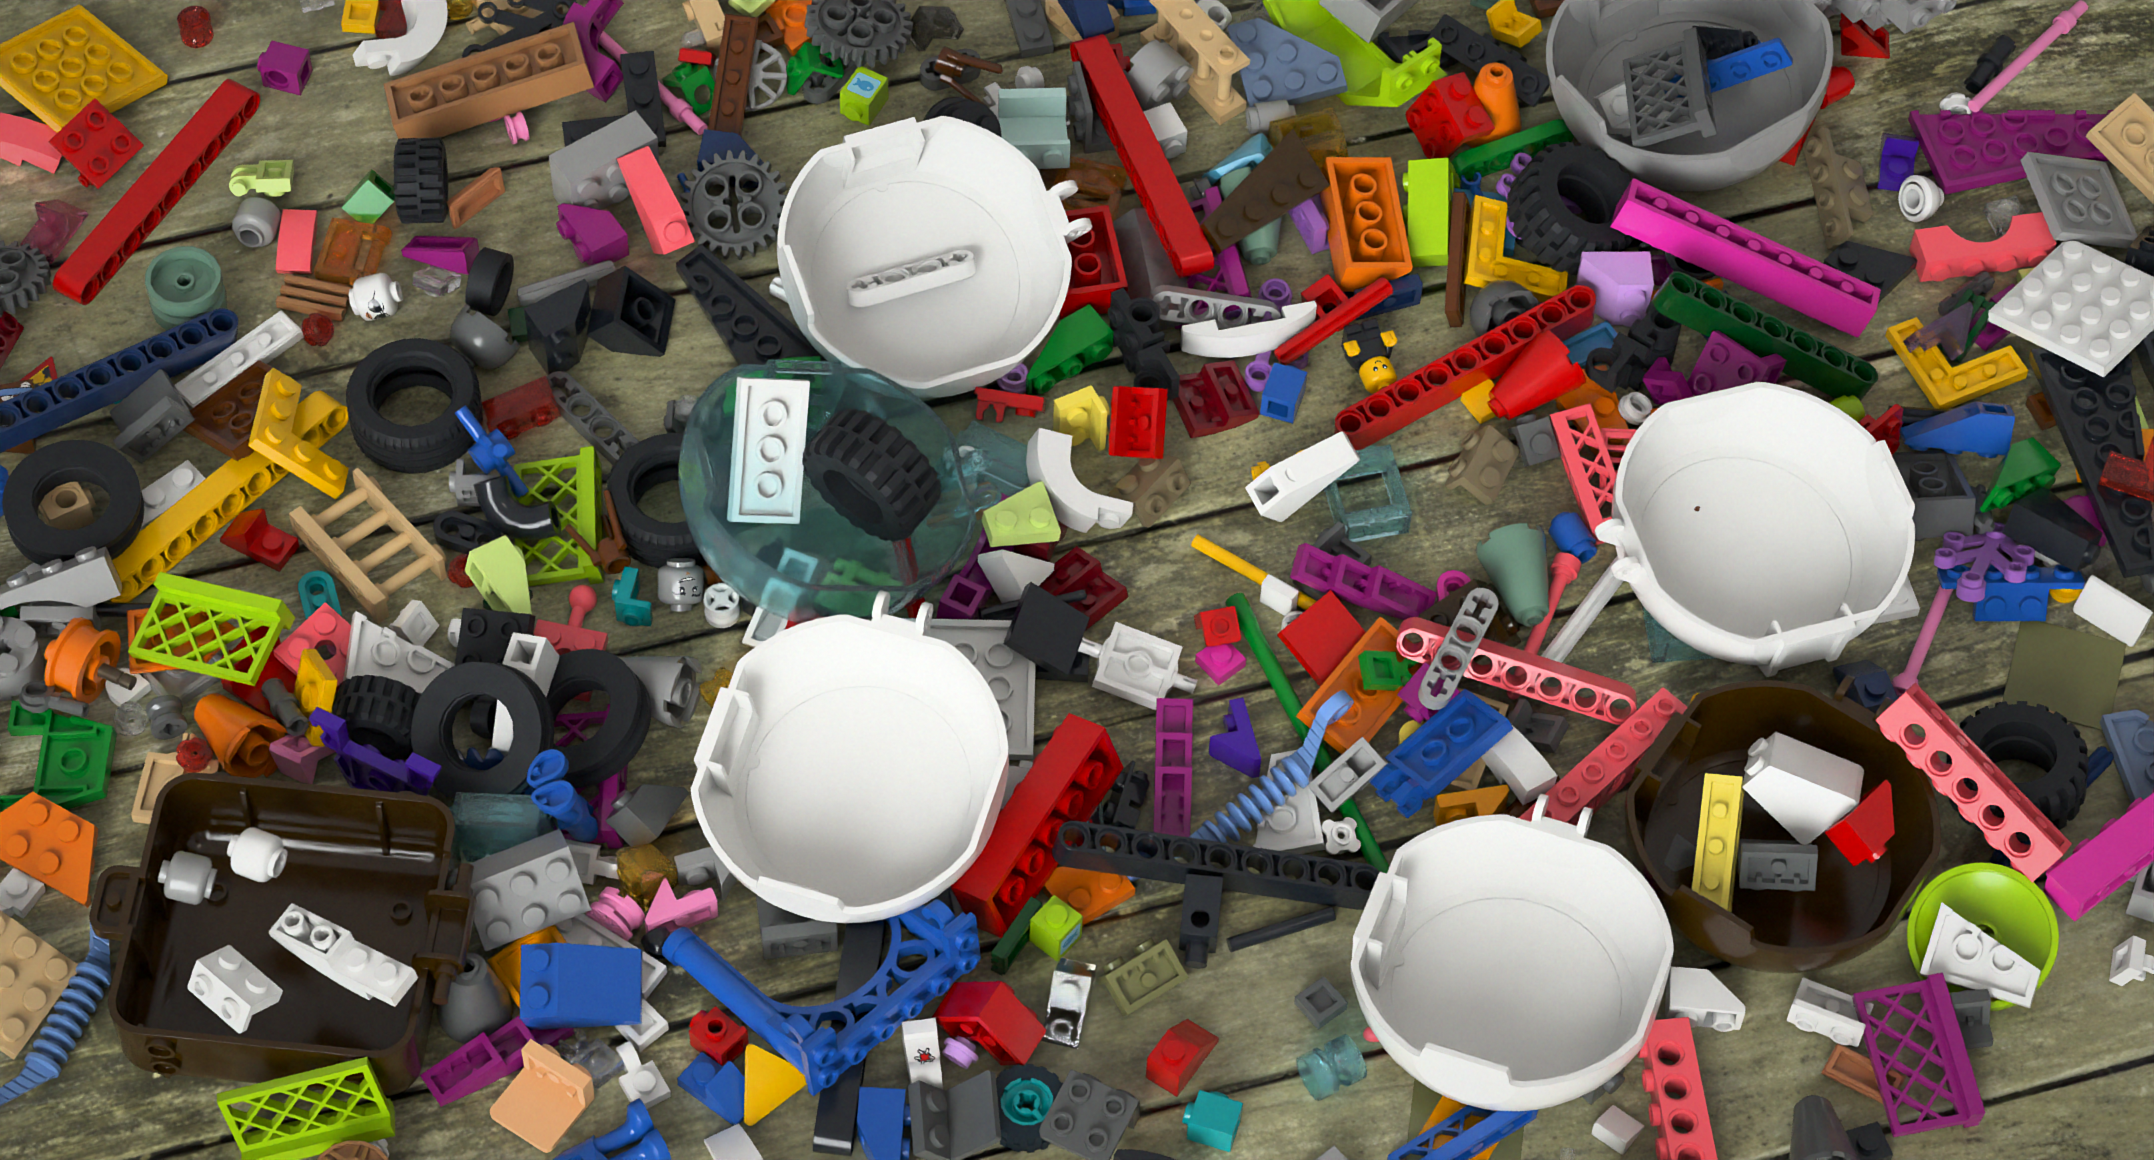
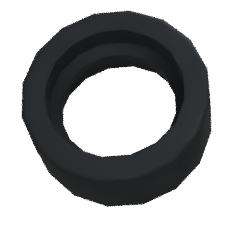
M487 247L479 251L471 267L465 292V303L471 307V310L491 316H496L501 311L509 294L513 278L514 260L511 254Z

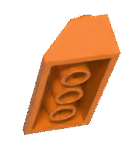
M1326 157L1321 172L1330 186L1320 193L1323 213L1329 224L1327 237L1336 284L1343 292H1354L1356 289L1369 286L1381 277L1390 281L1411 272L1413 266L1391 157Z

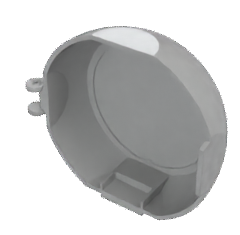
M1564 0L1552 20L1547 36L1546 66L1550 89L1559 113L1577 141L1589 145V149H1599L1605 152V157L1610 160H1616L1620 164L1619 168L1623 173L1627 172L1631 179H1637L1660 190L1675 192H1701L1732 186L1758 175L1779 161L1803 137L1816 117L1825 97L1832 69L1833 36L1829 21L1823 14L1832 0ZM1693 25L1741 29L1742 32L1751 31L1761 43L1774 38H1780L1793 58V63L1789 67L1711 93L1717 134L1706 138L1703 137L1701 130H1697L1642 148H1636L1632 144L1631 135L1623 137L1622 134L1608 133L1605 120L1601 117L1593 99L1625 81L1624 59L1684 41L1683 31L1691 29ZM1682 54L1670 57L1666 62L1674 63ZM1645 65L1632 70L1634 72L1640 73L1641 71L1645 70L1648 66ZM1658 69L1655 73L1659 78L1665 71ZM1681 115L1674 123L1678 124L1688 121L1690 118Z

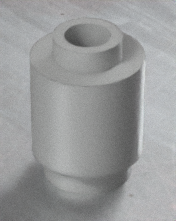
M1282 99L1254 103L1253 107L1246 108V123L1249 134L1263 133L1264 135L1290 132L1291 125H1296L1294 105H1288L1287 100Z

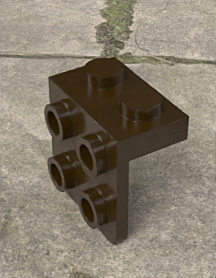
M1473 579L1422 612L1418 617L1451 627L1464 601L1472 590L1476 588L1489 589L1495 593L1498 603L1502 601V598L1492 583L1487 584L1484 581ZM1480 601L1476 605L1472 617L1478 620L1486 606L1485 602ZM1499 604L1483 638L1510 647H1515L1522 642L1517 635V632L1520 631L1517 622L1510 613L1505 615ZM1461 627L1457 629L1475 635L1470 628ZM1477 655L1473 660L1477 663L1486 655Z

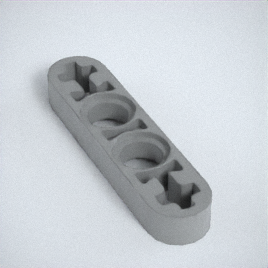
M1160 285L1154 288L1149 296V299L1156 302L1159 306V319L1193 324L1215 319L1218 328L1228 329L1260 323L1259 317L1264 316L1266 311H1269L1273 318L1267 319V321L1282 318L1278 306L1274 302L1263 299L1171 285ZM1164 296H1169L1170 301L1174 304L1169 303L1165 309L1160 308V304L1157 301H1163ZM1181 298H1184L1183 312H1179L1178 304H1181ZM1196 300H1203L1208 303L1207 311L1201 315H1194L1189 311L1190 305ZM1230 305H1236L1242 309V312L1237 319L1228 320L1223 317L1224 309ZM1248 308H1251L1253 316L1249 315L1250 322H1247Z
M1476 588L1468 594L1419 687L1418 698L1426 708L1440 710L1449 703L1498 609V598L1491 590ZM1483 601L1486 603V606L1477 620L1472 615L1476 605ZM1461 627L1470 628L1475 634V640L1471 642L1462 641L1457 636L1456 630ZM1447 655L1454 656L1459 660L1461 667L1457 670H1449L1443 666L1441 658ZM1440 677L1445 682L1437 697H1434L1430 694L1431 689L1434 688Z

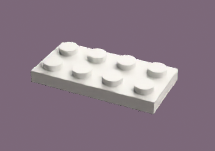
M737 377L727 512L728 521L799 524L804 468L802 459L806 441L810 381L801 379Z

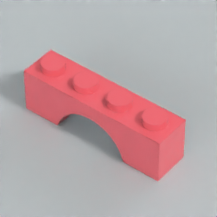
M2037 212L2012 216L2006 234L1991 242L1966 240L1953 232L1948 225L1917 229L1914 231L1909 251L1911 257L1918 260L1916 271L1920 282L1943 281L1947 278L1961 276L1973 277L1982 271H1987L1988 273L1996 271L2007 272L2017 268L2036 267L2055 249L2057 243L2049 231L2043 213Z

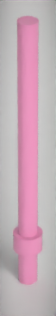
M2079 0L2068 11H2062L2053 19V25L1968 102L1969 109L1973 112H1978L2061 34H2067L2076 25V20L2088 10L2086 2Z
M605 31L602 32L598 44L621 64L620 54H627L628 52ZM658 81L660 100L669 108V113L679 122H685L698 135H702L704 129L708 128L707 124L693 113V107L683 98L678 99Z

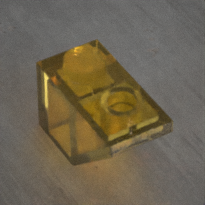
M651 843L624 847L616 852L618 867L616 871L619 876L620 894L624 898L628 895L645 912L651 907L664 878H667L671 889L678 885L676 866Z

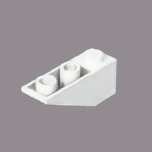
M1341 431L1271 466L1248 484L1245 489L1261 516L1283 522L1361 459L1345 432Z
M513 632L502 664L514 667L525 673L539 686L546 697L560 656L547 638ZM497 700L492 748L509 752L513 740V721L507 708Z

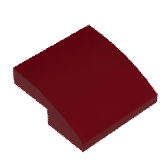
M1234 360L1207 363L1203 365L1200 373L1179 375V395L1172 400L1190 438L1223 432L1259 417L1260 412Z
M1078 546L1055 562L1054 571L1039 585V587L1054 596L1082 589L1085 590L1087 594L1086 600L1068 604L1090 617L1085 631L1129 597L1127 588L1104 573L1100 561Z

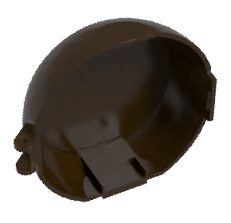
M1849 674L1843 679L1832 699L1811 686L1771 680L1742 681L1722 685L1699 693L1683 714L1677 711L1673 714L1635 767L1625 798L1626 839L1633 865L1655 891L1665 910L1669 924L1686 940L1717 959L1754 971L1784 974L1811 972L1845 963L1871 950L1893 932L1914 901L1939 856L1941 845L1940 816L1929 780L1922 768H1916L1910 763L1906 757V752L1897 742H1892L1883 735L1880 725L1875 721L1894 701L1886 697L1876 714L1846 697L1856 679ZM1775 732L1860 765L1864 769L1860 798L1884 780L1891 784L1895 834L1884 844L1888 850L1872 863L1865 859L1853 867L1825 834L1827 831L1825 830L1811 841L1812 845H1817L1818 849L1815 891L1802 890L1794 892L1782 889L1752 890L1750 888H1740L1737 857L1732 910L1729 912L1692 890L1694 865L1674 872L1664 864L1677 833L1697 847L1705 773L1742 776L1744 780V768L1749 757L1748 750L1758 739L1764 738L1766 740ZM1745 790L1740 839L1797 841Z

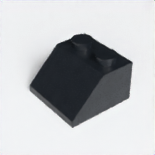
M623 266L598 279L586 335L611 352L661 357L665 355L676 299L627 266Z
M585 279L524 308L529 349L547 375L558 371L566 372L574 365L580 363L588 339L586 334L591 315L589 285Z

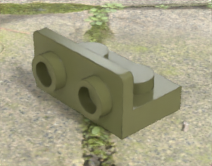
M1149 938L1133 948L1136 955L1126 961L1120 956L1102 967L1105 973L1096 978V981L1099 985H1106L1123 1016L1129 1015L1189 978L1167 939L1155 943L1152 938Z

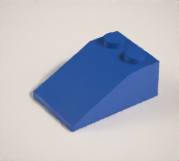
M570 943L521 945L520 1019L529 1030L642 1024L643 951L635 948Z

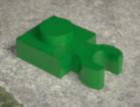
M1365 650L1358 655L1364 690L1395 691L1402 685L1405 686L1413 677L1408 669L1419 663L1408 658L1398 662L1396 652Z

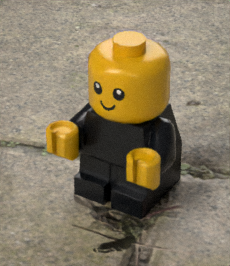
M1376 318L1363 321L1360 325L1355 323L1344 326L1341 345L1345 359L1360 375L1366 391L1371 394L1397 381L1396 372L1389 359L1393 346L1397 343L1398 339L1393 330L1381 333Z

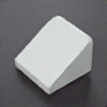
M1612 1105L1594 1123L1591 1134L1621 1155H1624L1644 1129V1125Z

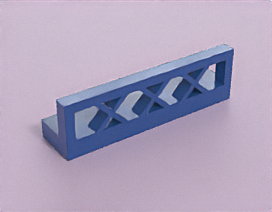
M1467 1105L1390 1153L1387 1160H1402L1409 1154L1425 1156L1420 1160H1470L1536 1119L1538 1110L1493 1111ZM1471 1115L1485 1118L1468 1130H1463L1464 1120ZM1459 1124V1129L1452 1128L1455 1125ZM1439 1135L1455 1137L1441 1147L1432 1149L1433 1141ZM1429 1142L1428 1148L1422 1147Z

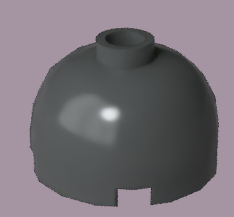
M1496 280L1484 286L1474 297L1470 307V322L1475 333L1480 337L1539 305V302L1531 291L1519 283L1511 280Z
M464 305L451 325V344L468 359L473 368L478 366L485 370H493L505 365L521 347L519 343L515 340L510 345L508 343L509 340L506 339L509 335L507 332L478 311L473 316L470 315L471 307Z

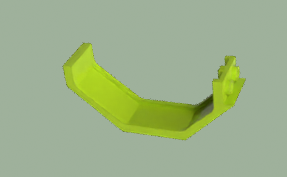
M1262 0L1275 26L1339 57L1348 92L1336 94V96L1345 105L1399 107L1427 89L1434 80L1448 75L1439 67L1442 45L1434 37L1428 40L1426 49L1418 54L1412 50L1409 52V56L1407 54L1403 56L1402 63H1396L1372 41L1368 44L1319 4L1320 0Z

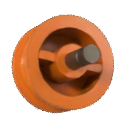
M83 617L73 618L57 640H52L45 650L44 657L48 660L45 669V685L49 687L54 686L55 692L61 693L65 691L72 694L74 700L90 704L104 690L106 680L132 690L137 682V678L116 668L121 650L119 634L110 629L99 631L94 628L90 620Z

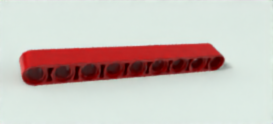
M1104 34L1070 43L1072 61H1080L1089 97L1175 273L1181 279L1214 269V257L1210 245L1108 39Z
M232 79L225 80L59 268L53 279V289L82 305L89 304L253 117L260 104V94Z
M1584 285L1573 286L1351 405L1337 414L1334 435L1341 431L1345 432L1355 451L1359 452L1461 397L1462 393L1476 385L1505 373L1540 331L1547 329L1561 341L1583 331L1592 325L1594 321L1596 305L1594 291Z

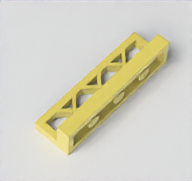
M1705 773L1692 890L1731 912L1745 790L1742 788L1743 778L1742 776Z

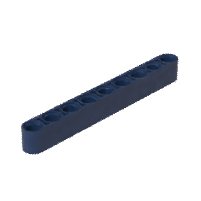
M215 309L0 403V453L126 398L159 369L165 371L169 378L208 362L237 341V315L229 309Z

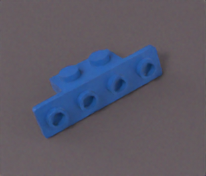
M1774 38L1763 43L1758 40L1757 45L1717 59H1707L1711 93L1789 67L1793 63V58L1782 40ZM1676 74L1669 82L1676 84L1683 76ZM1678 95L1676 98H1685V96Z
M1960 564L1955 565L1951 569L1937 568V577L1942 589H1956L1957 580L1962 576V573L1970 571L1972 567ZM1991 564L1983 578L1986 581L1985 598L1973 603L1972 615L1975 621H2046L2049 589H2084L2085 581L2080 570L2075 572L2059 564L2055 567L2027 566L2026 580L2021 583H2012L2005 580L2004 574Z

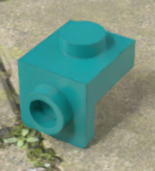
M624 566L621 580L615 579L612 600H615L616 620L629 626H651L653 621L651 602L637 600L640 591L638 568Z

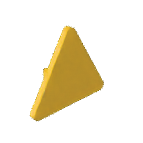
M752 1043L746 1046L744 1123L748 1126L756 1124L807 1085L805 1076L790 1062Z

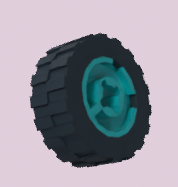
M1018 1064L1012 1066L1011 1069H1004L999 1073V1076L996 1078L1001 1129L1000 1145L1005 1148H1012L1016 1152L1027 1151V1153H1033L1035 1150H1044L1051 1144L1040 1137L1039 1128L1063 1085V1082L1059 1081V1077L1054 1072L1047 1071V1068L1043 1066L1036 1067L1034 1064L1019 1066ZM1024 1104H1030L1033 1106V1110L1031 1111L1029 1108L1024 1107L1020 1109V1107Z

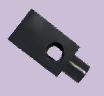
M1186 874L1179 949L1186 951L1184 964L1187 967L1195 969L1206 968L1208 953H1216L1223 885L1222 877Z

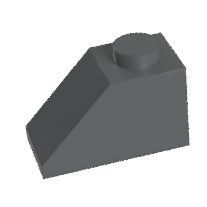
M642 784L631 792L625 789L612 801L611 806L614 809L605 821L635 851H638L658 838L689 792L685 787Z

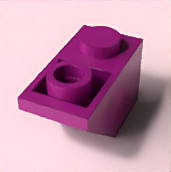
M565 203L557 206L559 221L556 222L557 229L564 240L569 239L572 242L575 254L580 262H587L589 266L611 260L614 263L629 255L628 235L610 211Z

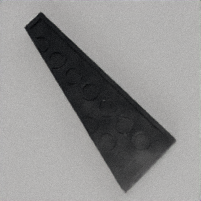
M702 244L676 262L678 274L743 372L783 358L820 356L822 409L808 410L805 447L837 411L857 408L859 411L865 410L870 412L872 416L882 419L888 415V407L861 383L848 377L831 365L811 345L796 326Z
M2045 348L2030 350L2029 362L2123 578L2154 573V531L2151 517L2153 509L2147 489L2149 481L2148 473H2145L2143 460L2145 452L2140 416L2137 415L2135 403L2136 388L2133 385L2131 374L2133 367L2132 359H2129V354L2126 355L2105 377H2102Z

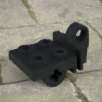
M1124 287L1111 292V305L1108 308V316L1110 318L1109 327L1114 331L1113 347L1118 346L1123 354L1125 367L1130 373H1135L1133 387L1168 389L1167 401L1178 397L1180 376L1165 354L1170 352L1169 340H1164L1165 334L1163 331L1159 332V306L1149 298L1140 297L1131 300Z
M1651 300L1646 310V316L1642 321L1640 319L1635 320L1628 332V336L1619 332L1613 340L1614 344L1611 349L1596 348L1588 354L1585 367L1587 376L1610 393H1613L1618 386L1625 390L1630 387L1638 392L1641 388V383L1644 384L1642 378L1647 373L1643 369L1649 370L1658 357H1665L1671 367L1681 323L1659 313ZM1604 362L1609 365V370H1598L1593 364Z
M463 608L455 666L467 662L502 664L513 632L535 636L533 630L536 616L525 613ZM477 695L470 699V701H476L470 713V727L476 735L486 739H493L498 699L489 695Z

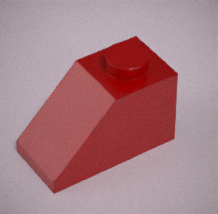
M1887 780L1866 792L1860 798L1859 805L1835 822L1825 832L1853 867L1865 859L1870 863L1877 860L1888 850L1884 844L1895 834L1891 784Z
M1189 1019L1171 1027L1147 1057L1146 1078L1178 1097L1216 1046L1219 1038Z

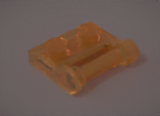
M1070 156V168H1059L1053 186L1064 181L1074 180L1078 187L1076 193L1108 200L1107 205H1109L1112 222L1115 221L1128 180L1125 169ZM1068 197L1061 201L1063 208L1066 210L1105 205L1074 197Z
M332 217L314 269L315 279L353 285L355 280L360 277L376 274L384 248L390 244L392 231L382 225ZM363 240H371L372 244L363 271L355 270L354 267Z

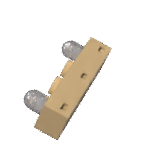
M686 0V2L682 3L684 13L688 22L695 21L697 28L687 31L681 36V46L694 50L706 47L707 52H712L716 56L719 55L725 16L718 0Z

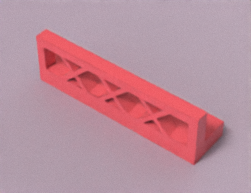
M1589 403L1550 414V421L1561 455L1560 458L1581 516L1596 540L1595 545L1606 542L1597 539L1595 529L1601 523L1612 519V516L1602 518L1600 509L1605 501L1612 503L1613 494L1610 493L1614 487L1616 472ZM1586 416L1589 425L1583 434L1569 428L1567 421ZM1584 444L1598 449L1599 454L1594 462L1580 457L1579 452ZM1595 472L1608 477L1610 480L1604 491L1589 483Z

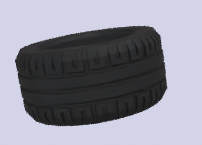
M410 338L387 343L375 349L361 360L352 372L347 384L346 405L354 441H356L357 446L360 447V450L366 457L388 470L409 474L427 473L444 468L460 459L475 442L455 415V412L464 405L469 408L482 426L483 407L481 392L473 366L459 351L438 341ZM414 386L433 387L445 393L451 400L450 405L440 417L429 423L415 426L394 424L383 418L379 413L380 406L388 396L400 389Z
M686 433L654 435L631 446L612 466L611 472L608 475L606 490L611 492L622 536L627 544L625 549L633 559L658 569L667 565V560L672 558L694 559L695 565L700 566L704 564V550L716 546L719 553L722 554L735 540L734 538L738 534L739 522L727 520L731 458L716 444L702 437ZM672 480L692 482L702 487L712 497L704 512L691 520L678 523L659 522L645 515L637 506V503L643 494L653 486Z

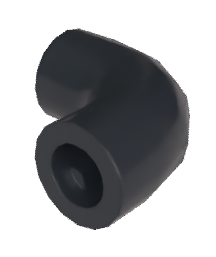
M508 475L494 477L473 484L478 503L487 520L503 534L520 540H540L561 534V521L555 504L552 501L528 506L521 504L512 492Z

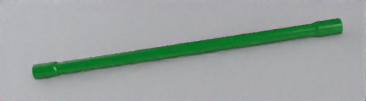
M1236 593L1226 600L1225 605L1227 607L1235 606L1239 629L1243 632L1294 729L1304 744L1310 728L1296 717L1303 708V705L1263 634L1257 617L1244 593ZM1323 742L1320 745L1314 763L1319 774L1333 763ZM1351 797L1338 810L1343 819L1350 817L1356 821V838L1361 843L1359 849L1367 864L1387 874L1390 866L1353 797Z

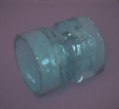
M1346 1034L1325 1043L1324 1051L1315 1048L1296 1059L1299 1075L1310 1095L1317 1101L1338 1092L1340 1084L1348 1087L1367 1077L1364 1059L1354 1041Z

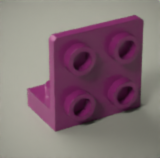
M1716 330L1711 333L1687 384L1695 396L1754 382L1776 384L1787 360L1777 353L1760 358L1722 332Z

